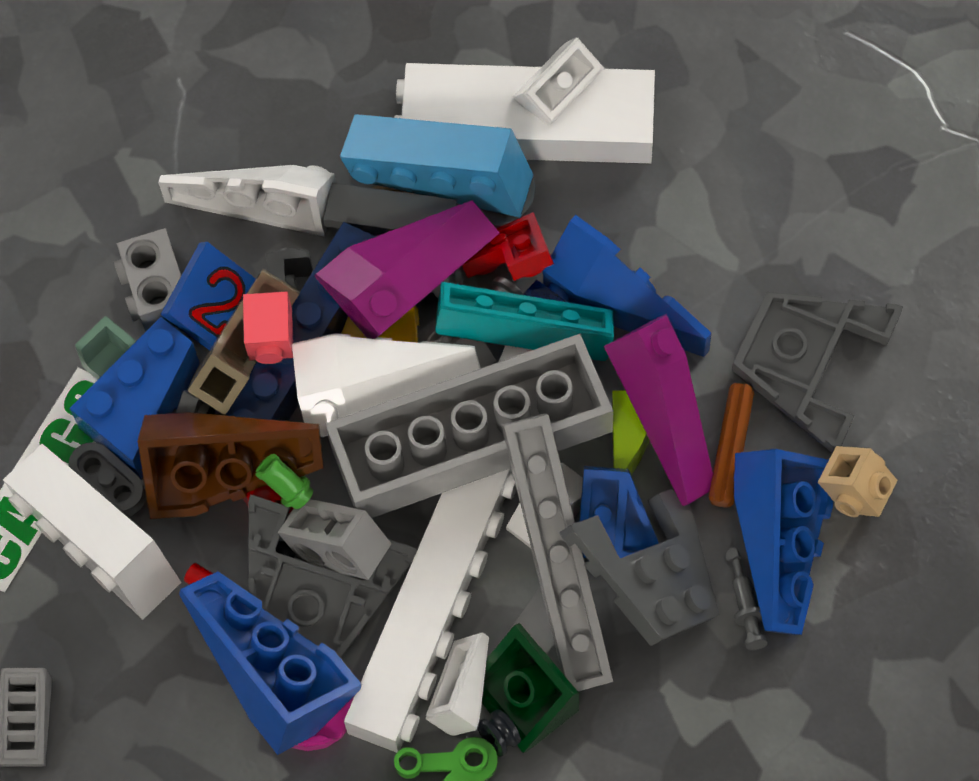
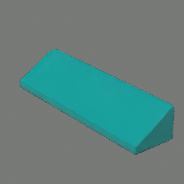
M441 282L435 331L439 335L531 350L581 334L590 358L606 361L608 354L604 346L613 342L614 339L613 310Z

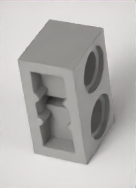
M166 228L116 243L121 259L114 261V265L121 285L129 283L132 295L125 297L132 321L141 319L145 332L160 317L173 326V323L160 315L181 277ZM145 261H154L147 268H138ZM155 297H166V299L159 304H149V302Z
M312 499L300 509H293L278 531V534L301 561L369 580L391 546V542L366 510Z

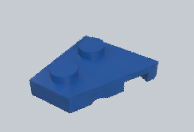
M584 466L580 521L598 515L620 558L659 544L629 469Z

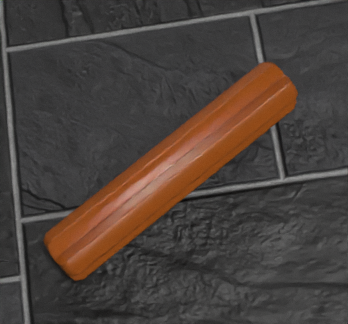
M733 383L728 391L708 496L711 504L717 507L729 508L734 504L735 453L744 451L754 397L752 386L746 383Z

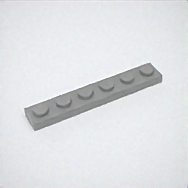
M541 414L503 424L501 427L561 672L577 691L611 683L613 678L582 551L576 544L569 547L559 533L575 522L549 415Z

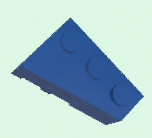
M160 317L69 408L79 429L93 441L109 449L141 480L143 472L138 437L144 415L170 414L174 409L177 410L182 393L187 390L200 364L193 342L164 318Z

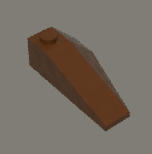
M191 412L144 415L138 437L150 519L197 516L209 511V507L229 499H232L234 502L247 497V492L267 485L262 479L260 480L256 477L255 474L259 464L271 454H276L299 477L324 468L319 424Z

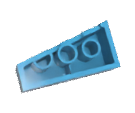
M355 114L340 155L351 177L358 182L380 185L419 195L457 200L458 204L473 200L480 209L519 218L521 217L533 178V172L511 128Z

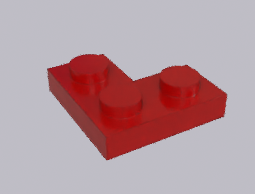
M534 212L496 228L499 234L466 261L462 267L467 277L470 278L477 274H488L494 271L500 264L506 262L513 280L516 281L523 277L536 276L554 263Z

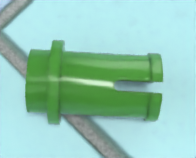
M276 454L267 456L256 469L257 473L255 476L260 480L262 479L282 497L281 503L285 507L292 506L294 509H300L313 495L310 480L305 476L299 477Z

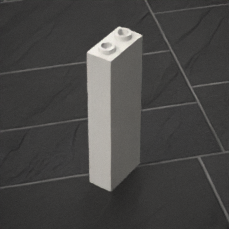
M406 63L405 79H397L396 88L397 104H403L402 115H395L394 118L511 128L526 160L651 164L655 70L603 69L557 119L548 125L513 98L541 67Z

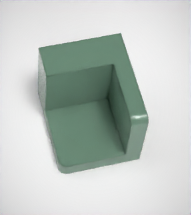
M104 316L76 343L75 347L82 367L98 380L136 341L111 319Z

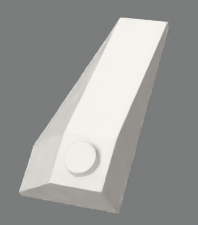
M297 165L161 175L158 183L165 203L324 237L327 227L324 225L323 218L332 182L336 183L334 173H330L319 166L312 165L306 168Z
M338 333L292 344L297 398L304 423L319 424L321 437L328 436L325 423L481 369L475 346L427 341H422L421 343L393 341L392 338H360Z

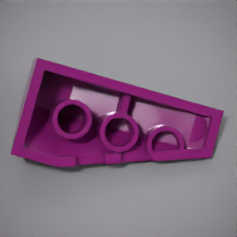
M471 200L352 245L314 276L365 337L376 339L495 238L499 231Z
M664 314L605 345L604 348L682 506H686L710 491L713 472L686 353L667 314Z

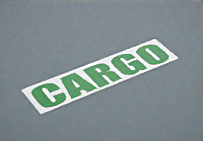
M77 368L14 469L41 444L68 465L69 458L77 447L85 443L95 442L79 429L69 409L97 381L89 372ZM5 483L0 490V591L4 593L42 533L35 525L38 520L32 514L26 519L9 502L8 499L13 493Z

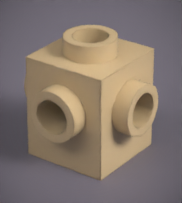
M836 446L818 480V484L835 502L836 509L850 517H858L859 515L880 517L898 480L885 466L883 458L877 455L871 448Z

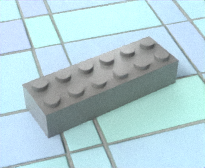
M577 334L325 423L331 448L353 507L366 510L369 516L374 518L510 469L511 464L501 427L503 424L541 414H548L558 452L613 432V409L581 334Z

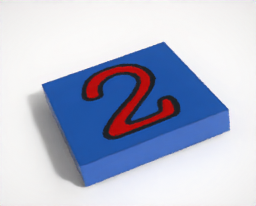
M201 242L198 244L160 315L210 351L231 315L243 300V294H247L256 278L209 242Z

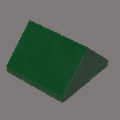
M520 623L515 624L486 660L482 704L490 714L494 710L500 709L511 719L520 734L521 743L518 745V748L523 753L529 751L579 711V692Z

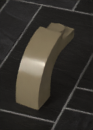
M264 268L247 292V294L288 292L291 306L300 294L298 290ZM243 300L239 303L214 342L187 392L226 415L249 380L250 373L257 362L256 360L249 361L244 345Z

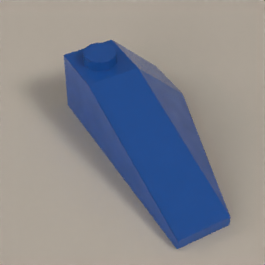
M575 215L568 223L551 254L554 264L543 270V290L548 299L613 310V326L629 332L667 314L684 351L704 357L710 349L711 332L673 297L664 296L661 298L656 293L653 284L649 281L651 277L641 267L636 271L629 269L615 256L621 249L605 235Z
M217 571L180 589L179 596L250 721L277 755L316 735L360 691L362 684L334 650L324 643L317 646L299 634V626L289 619H286L284 622L280 621L262 608L261 600Z

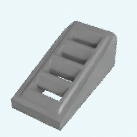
M45 668L1 669L0 767L46 766L52 676ZM16 687H36V691L16 692ZM15 704H35V711H14ZM35 723V730H13V724ZM12 742H35L34 749L11 750Z

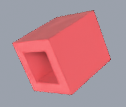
M288 292L243 294L244 345L249 361L256 360L263 364H275L282 361L283 358H293V320Z

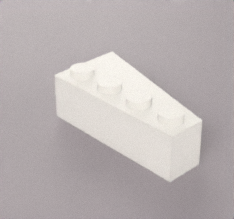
M43 444L35 449L3 479L13 493L8 499L13 507L26 519L32 514L38 520L35 525L50 541L54 543L58 539L65 545L63 550L78 566L86 565L92 571L91 575L106 591L109 593L113 591L142 620L182 583L155 541Z

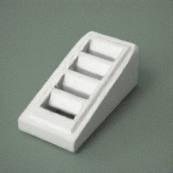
M484 633L454 641L426 714L427 721L452 736L475 731L478 727L489 637Z

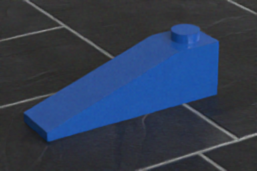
M780 449L735 453L734 500L765 631L802 635L814 586L812 578L809 576L814 557H821L824 543L818 538L823 519H830L833 509V500L818 484V480L829 461L828 459Z

